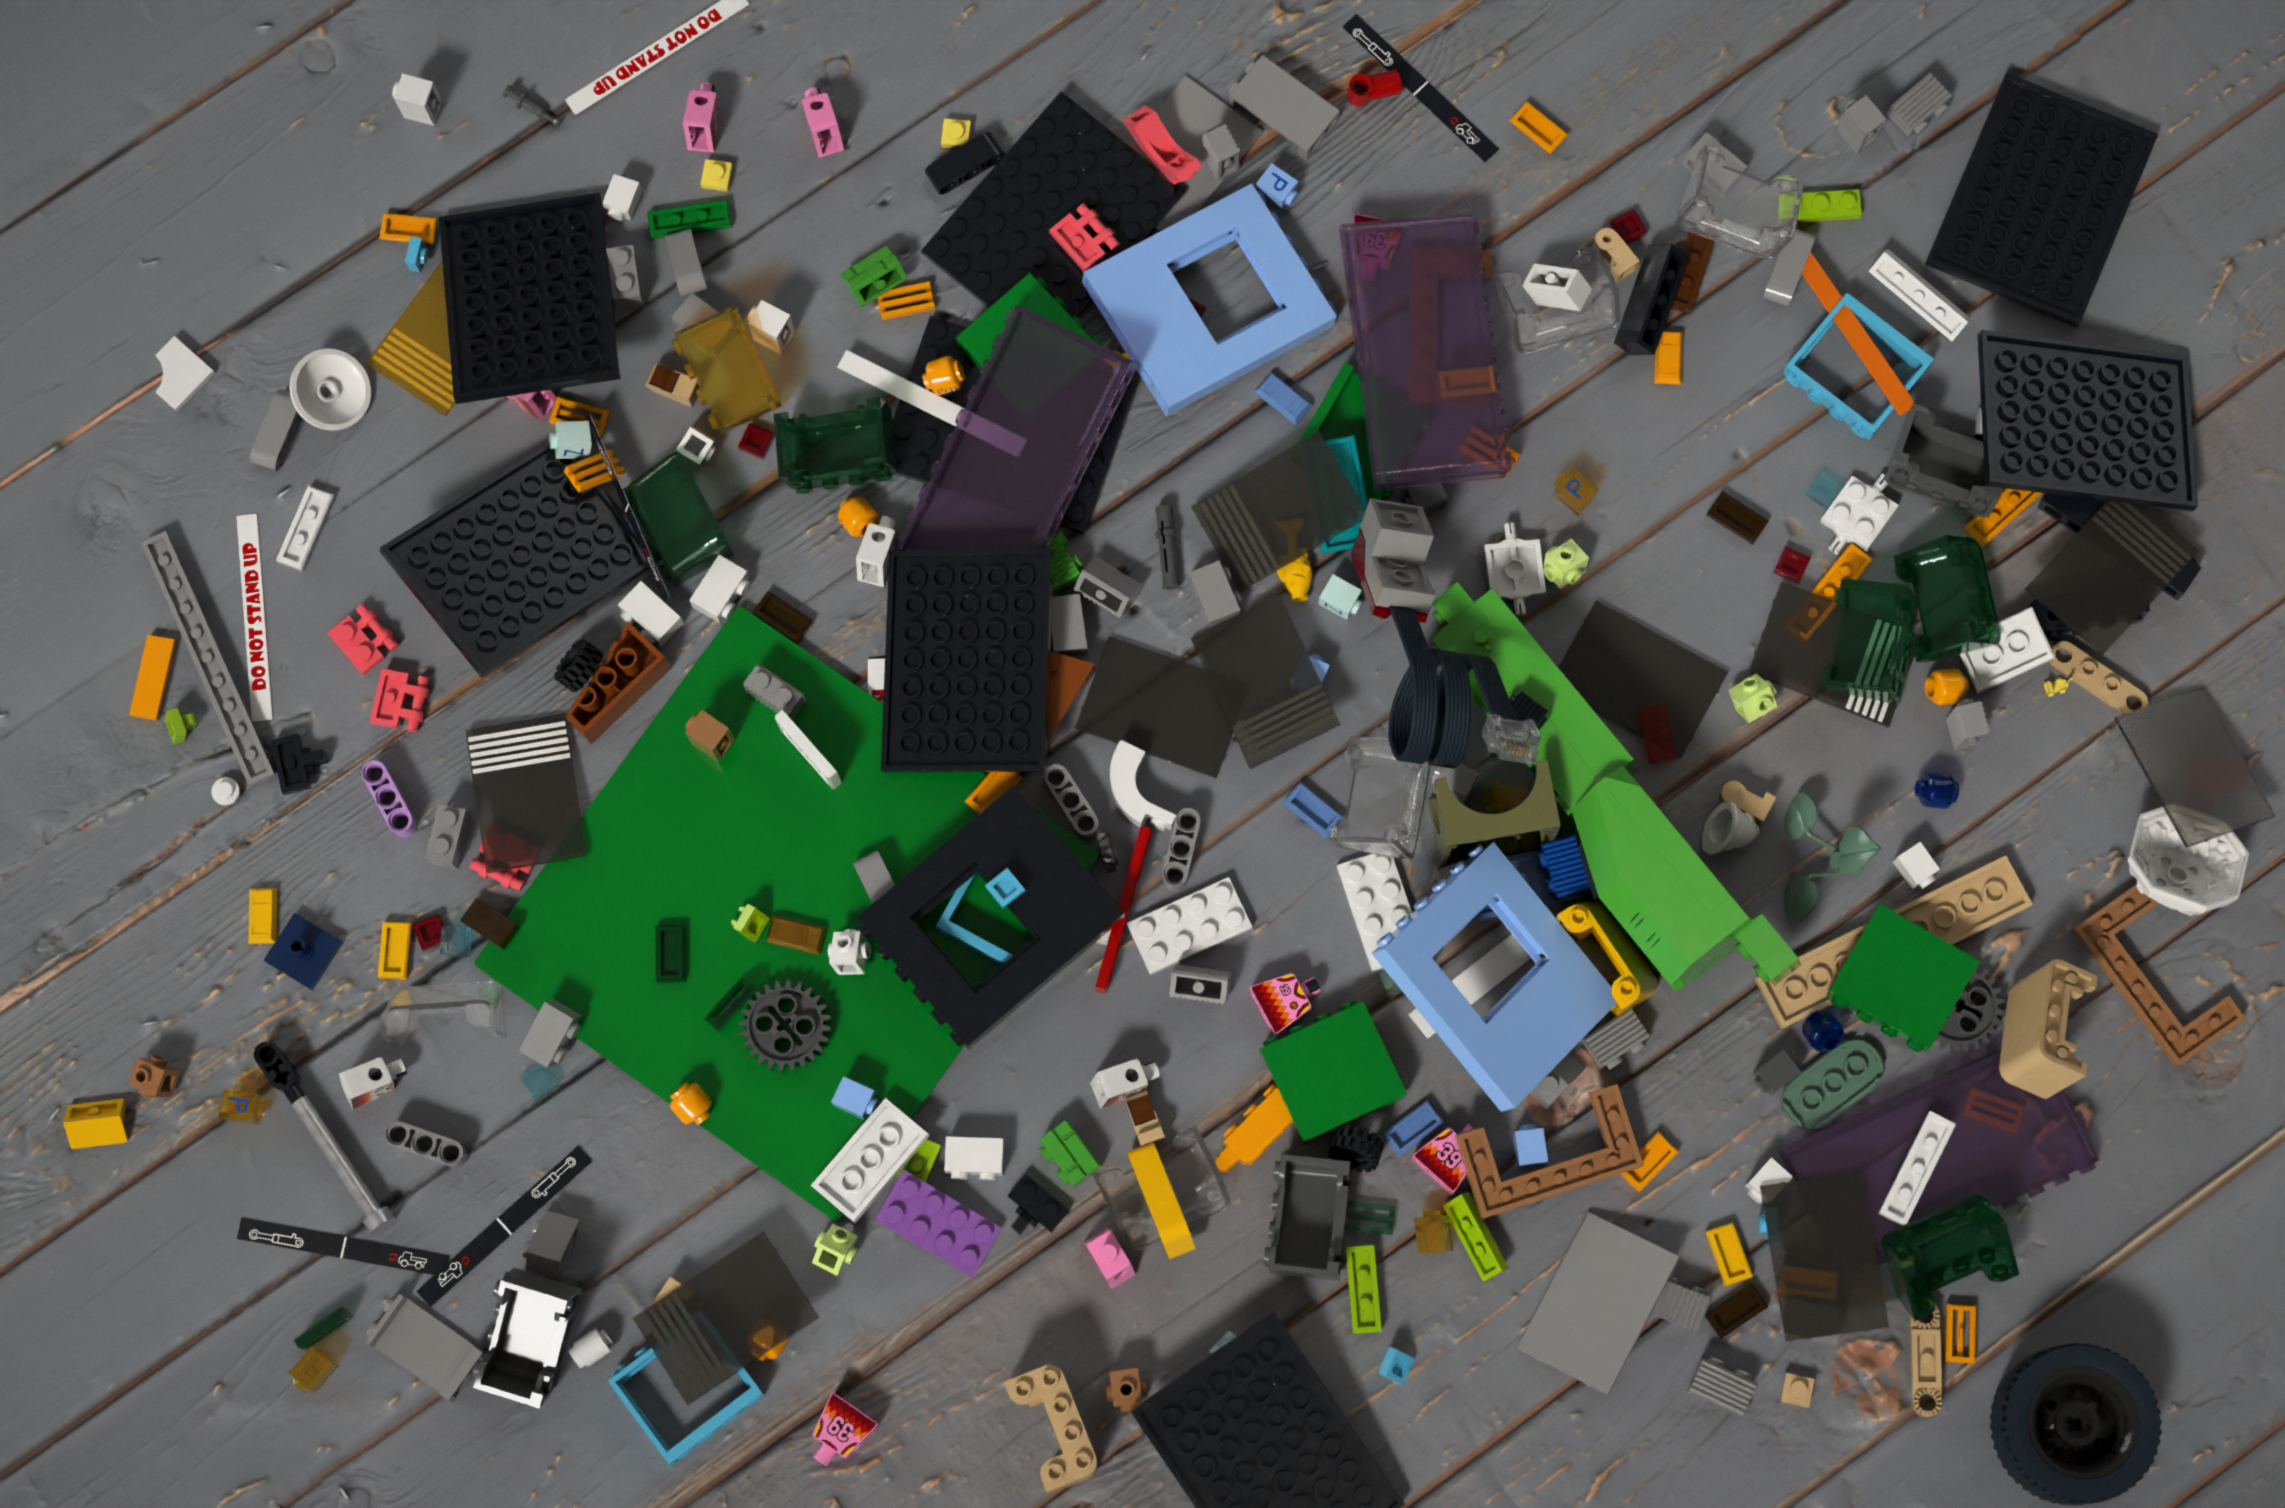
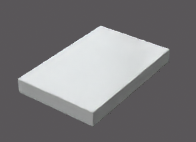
M2032 607L1954 642L1978 694L2056 658Z
M783 710L777 713L775 720L780 731L824 781L835 790L842 784L837 771Z

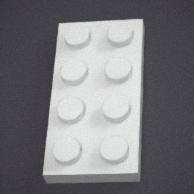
M1390 848L1336 866L1372 973L1383 969L1371 954L1379 947L1377 941L1388 932L1392 934L1397 929L1395 924L1402 917L1412 914Z
M1229 877L1127 923V927L1150 975L1253 929Z
M885 1098L811 1186L856 1223L930 1135Z

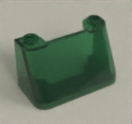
M678 450L666 456L623 488L631 509L634 510L663 563L658 567L666 581L672 579L674 585L677 586L709 569L718 555L726 559L734 555L721 527Z
M1945 535L1893 556L1895 572L1898 578L1905 583L1913 584L1924 635L1916 637L1913 642L1912 650L1916 657V662L1926 663L1990 647L2000 642L2001 631L1984 555L1980 544L1975 539Z
M1841 579L1840 587H1837L1835 591V603L1839 604L1842 613L1833 662H1829L1826 667L1822 668L1820 675L1821 684H1823L1826 690L1899 704L1903 696L1915 627L1917 598L1907 584Z

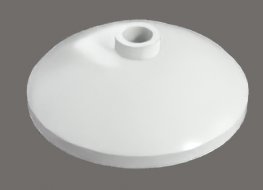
M337 349L313 351L297 363L291 374L289 389L295 409L306 422L319 429L337 431L348 428L358 422L368 409L371 399V385L368 375L354 357ZM321 389L327 390V398L322 396Z

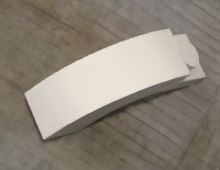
M1120 740L1110 765L1111 791L1118 808L1129 821L1138 827L1143 826L1146 819H1148L1151 826L1162 831L1165 828L1172 831L1176 815L1145 800L1136 786V778L1146 758V752Z

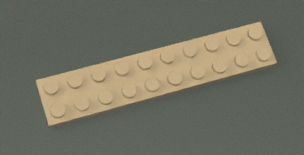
M2005 855L1893 911L1951 945H1955L2030 908L2033 904ZM1867 924L1798 957L1801 966L1776 986L1771 981L1765 984L1760 977L1755 979L1781 1030L1833 1005L1830 1002L1831 998L1826 994Z

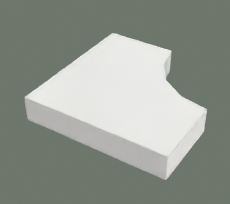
M175 336L155 355L161 362L163 369L162 383L156 393L176 412L215 374L206 363Z

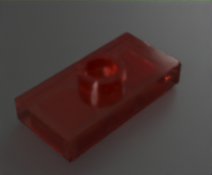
M1666 703L1639 708L1637 713L1649 764L1677 759Z

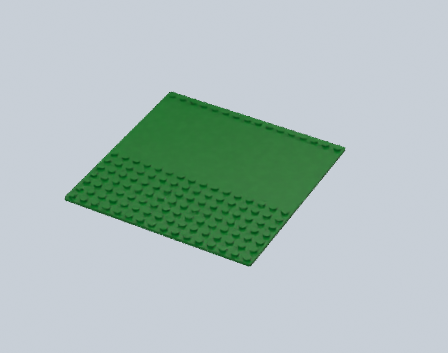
M738 607L509 913L507 918L518 924L520 928L506 948L503 950L489 941L474 963L477 968L538 1011H540L545 1001L555 999L582 1015L578 1023L581 1025V1028L576 1038L670 1104L672 1100L670 1095L684 1083L699 1084L712 1100V1105L707 1110L710 1116L699 1124L701 1127L829 1218L839 1221L844 1214L816 1191L811 1184L870 1117L867 1114L863 1120L833 1106L831 1103L843 1076L873 1089L876 1092L875 1099H878L876 1108L886 1098L912 1120L965 1046L962 1045L959 1048L949 1036L952 1030L947 1024L944 1023L941 1026L930 1014L934 1009L929 1003L925 1002L922 1004L912 993L915 989L909 980L904 983L894 972V969L897 967L891 959L885 961L875 949L879 945L872 937L867 940L871 945V956L867 959L865 974L838 975L829 964L828 946L829 943H832L833 932H844L846 929L859 931L857 927L860 923L857 916L872 905L854 868L853 862L878 850L896 885L979 815L965 803V800L987 775L983 772L883 773L881 771L883 703L745 608ZM757 664H760L804 694L806 703L793 722L837 771L842 784L835 790L824 781L780 731L775 720L777 713H774V710H770L769 706L765 707L764 703L761 704L760 700L756 701V698H752L751 694L747 695L743 683ZM701 710L727 726L735 739L719 763L692 745L685 733L687 730L685 726L693 714L698 715ZM1034 808L1089 872L1099 859V853ZM977 873L950 922L1015 955L1034 937L1008 907L1003 909L985 888L987 883ZM953 892L918 923L973 988H976L1001 965L937 931L936 925L955 892ZM747 904L757 908L770 918L756 943L736 931L731 924L732 920L737 922L742 914L738 910L739 907H746ZM772 915L827 928L821 954L816 955L765 942ZM657 925L685 926V982H656ZM777 980L781 987H785L787 980H790L792 988H795L801 982L803 984V992L811 987L813 989L811 998L820 995L822 999L818 1006L826 1004L828 1007L822 1015L831 1016V1020L824 1023V1025L832 1029V1032L824 1033V1036L829 1039V1043H820L824 1053L815 1051L813 1054L816 1062L807 1058L805 1060L807 1068L804 1069L800 1063H797L795 1072H792L789 1065H786L784 1072L781 1073L777 1064L770 1071L768 1069V1061L760 1066L757 1063L760 1055L751 1058L749 1053L753 1047L744 1048L743 1043L748 1038H742L739 1035L740 1032L746 1030V1027L740 1026L739 1021L747 1020V1017L741 1011L751 1009L747 999L756 1001L755 991L760 992L762 995L766 993L765 984L771 990L775 989V981ZM792 1000L783 1001L780 1005V1011L783 1013L791 1012L795 1006ZM769 1007L768 1011L779 1022L781 1030H786L796 1044L801 1046L803 1042L789 1026L792 1021L786 1023L773 1007ZM768 1018L762 1019L759 1022L758 1030L762 1032L770 1030L773 1025L772 1020ZM809 1021L802 1022L798 1027V1032L800 1034L810 1033L813 1023ZM786 1039L779 1041L776 1050L779 1053H786L791 1047V1042Z

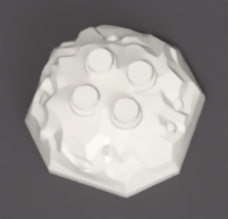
M2171 803L2139 815L2127 861L2130 874L2137 879L2136 887L2141 894L2147 895L2170 909L2192 916L2195 914L2201 915L2213 909L2227 906L2239 898L2249 852L2227 822Z

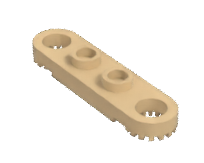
M2060 641L2052 646L2055 657L2057 650L2065 649L2070 653L2069 662L2062 663L2055 658L2049 661L2050 665L2065 674L2066 677H2073L2072 681L2112 708L2114 707L2126 717L2137 718L2147 710L2149 702L2146 694L2070 642ZM2130 696L2138 698L2141 703L2139 710L2128 708L2126 699Z
M1924 1300L1915 1303L1909 1312L1911 1405L1917 1415L1928 1418L1935 1416L1942 1406L1940 1314L1937 1306L1933 1302ZM1926 1307L1930 1309L1932 1320L1929 1323H1922L1917 1319L1919 1308ZM1924 1394H1928L1934 1399L1935 1404L1931 1411H1925L1920 1407L1919 1399Z

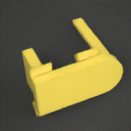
M2061 677L2055 678L2056 681L2054 682L2044 681V688L2048 697L2054 696V693L2060 692V694L2066 693L2069 682L2073 677L2069 678L2068 681Z

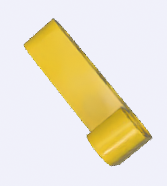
M1154 1142L1128 1151L1127 1154L1169 1260L1195 1250L1196 1247Z

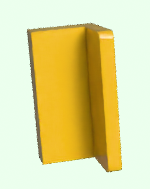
M124 1098L67 1105L63 1124L70 1147L78 1149L126 1143L128 1135L123 1122L126 1111Z

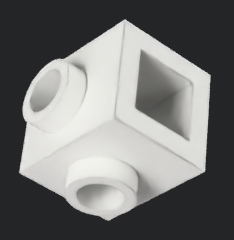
M846 929L844 932H833L832 943H829L828 946L829 964L838 975L865 974L867 959L871 956V945L860 931Z

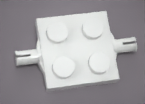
M1880 474V477L1873 486L1867 485L1851 476L1821 518V523L1832 529L1837 536L1828 547L1831 552L1834 550V554L1838 555L1846 542H1852L1867 552L1897 511L1899 505L1885 497L1882 493L1888 484L1884 479V474Z
M1509 523L1503 525L1506 540L1496 544L1484 545L1489 590L1492 588L1502 600L1507 599L1514 602L1516 617L1520 616V611L1521 616H1525L1527 613L1524 599L1546 595L1540 539H1517L1515 523H1510V528Z

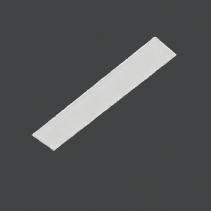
M1511 934L1454 978L1452 982L1470 1005H1472L1531 959V957ZM1417 1009L1408 1014L1427 1039L1436 1033Z

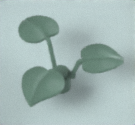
M1798 793L1790 803L1784 819L1785 831L1790 838L1796 840L1801 839L1806 833L1808 837L1834 851L1830 858V865L1834 870L1810 874L1808 877L1798 873L1789 881L1784 893V907L1790 922L1794 925H1797L1802 919L1807 917L1817 904L1819 890L1813 880L1833 876L1839 878L1842 873L1854 877L1859 876L1864 866L1881 850V847L1863 829L1857 827L1849 829L1843 835L1839 848L1812 833L1810 828L1818 821V808L1815 801L1806 793Z

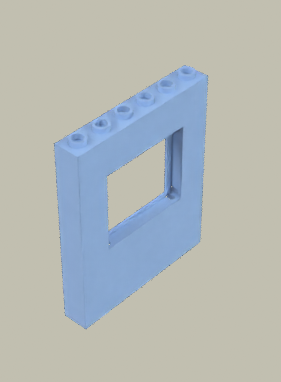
M1252 183L1088 269L1083 273L1082 279L1084 287L1166 417L1334 327L1337 318V310L1331 301L1327 302L1322 294L1323 289L1320 282L1316 278L1313 279L1308 272L1307 262L1302 256L1299 257L1297 255L1291 237L1283 233L1277 215L1269 211L1263 193L1260 190L1256 191ZM1236 240L1277 304L1278 309L1215 342L1172 273Z
M1491 842L1484 846L1480 843L1468 852L1469 858L1465 862L1461 861L1450 870L1452 875L1447 880L1444 878L1432 887L1434 893L1429 898L1425 896L1414 905L1415 911L1411 915L1407 914L1395 924L1397 929L1392 934L1388 932L1377 941L1379 947L1371 954L1497 1108L1503 1112L1516 1108L1617 1003L1612 997L1610 984L1497 845ZM1497 897L1499 900L1495 902L1493 898ZM1488 904L1536 964L1481 1018L1433 958Z

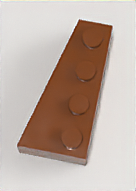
M628 621L623 627V633L619 639L611 645L610 652L603 663L599 666L598 670H595V675L588 686H584L565 715L571 725L590 744L597 740L672 668L665 656Z
M1052 651L1050 653L1047 751L1056 738L1055 736L1061 726L1067 720L1075 703L1084 692L1089 680L1092 679L1096 672L1094 663Z

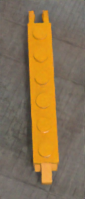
M1275 1083L1265 1091L1263 1096L1266 1099L1259 1106L1254 1103L1243 1114L1246 1119L1239 1126L1234 1123L1224 1133L1223 1136L1226 1139L1223 1142V1146L1225 1149L1215 1159V1169L1220 1173H1227L1238 1162L1243 1165H1252L1293 1123Z

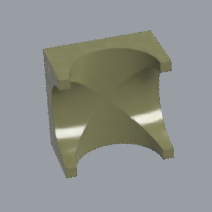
M1548 760L1536 761L1535 781L1527 783L1528 797L1516 808L1500 814H1484L1469 809L1453 795L1446 777L1434 779L1437 799L1428 800L1440 867L1449 866L1469 858L1468 852L1480 843L1484 846L1494 842L1502 853L1507 856L1539 850L1542 843L1555 840L1561 825Z

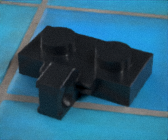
M298 733L271 740L282 794L289 795L312 789L309 774L315 772L314 767L329 763L327 752H324L323 749L311 752L309 747L303 748L301 736Z
M1027 1174L1023 1176L1008 1194V1198L1019 1206L1015 1212L1020 1216L1011 1226L1019 1235L1024 1232L1029 1224L1035 1228L1039 1223L1052 1233L1070 1212L1068 1208Z

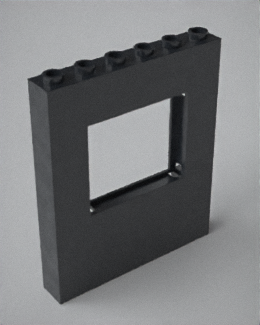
M1012 786L857 916L860 923L857 928L867 940L872 937L879 946L875 949L885 961L891 959L897 966L894 972L904 983L908 980L915 987L912 993L922 1004L925 1002L929 1003L934 1009L930 1013L941 1026L944 1023L947 1024L952 1030L949 1036L960 1048L962 1045H965L969 1050L1124 919L1125 915L1020 792ZM1008 868L1026 892L1007 907L1034 939L976 988H973L918 922L976 873L986 883H989Z

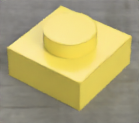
M944 118L941 148L956 149L970 140L971 121Z
M705 159L701 187L728 192L733 170L732 163Z

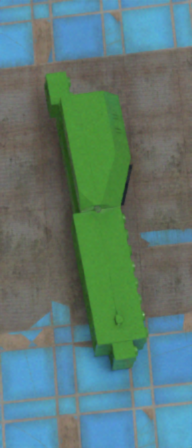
M1457 582L1433 601L1432 605L1436 611L1432 614L1443 628L1431 637L1436 645L1432 649L1491 658L1498 669L1509 698L1513 694L1518 696L1522 691L1551 714L1550 718L1528 745L1531 752L1530 757L1527 754L1524 756L1523 753L1520 757L1533 773L1536 771V761L1548 760L1553 790L1558 794L1555 800L1568 816L1571 813L1574 816L1578 829L1574 832L1594 899L1596 901L1600 899L1675 992L1702 977L1735 949L1740 952L1747 962L1752 958L1756 963L1753 968L1765 984L1771 981L1776 986L1801 966L1799 958L1762 913L1755 919H1750L1636 782L1632 777L1639 770L1635 760L1492 588L1474 602ZM1471 669L1468 673L1471 698L1482 709L1484 706L1487 707L1474 671ZM1486 710L1484 713L1487 715V717L1489 718V720L1492 722V718H1491V715H1490V713H1489V710Z

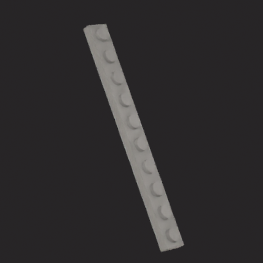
M164 531L140 542L248 785L253 787L275 777V771L169 534Z

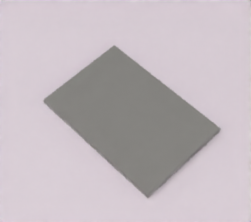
M1184 76L1156 113L1174 141L1184 151L1198 158L1202 167L1196 171V174L1191 179L1177 183L1186 191V194L1156 227L1155 230L1159 232L1200 211L1226 179L1216 180L1202 154V136L1208 128L1214 125H1228L1230 134L1233 135L1235 143L1240 148V160L1263 133L1260 128L1248 121L1247 118L1241 116L1187 76ZM1134 139L1129 146L1152 164Z
M1588 1212L1526 1329L1517 1350L1609 1396L1680 1256Z

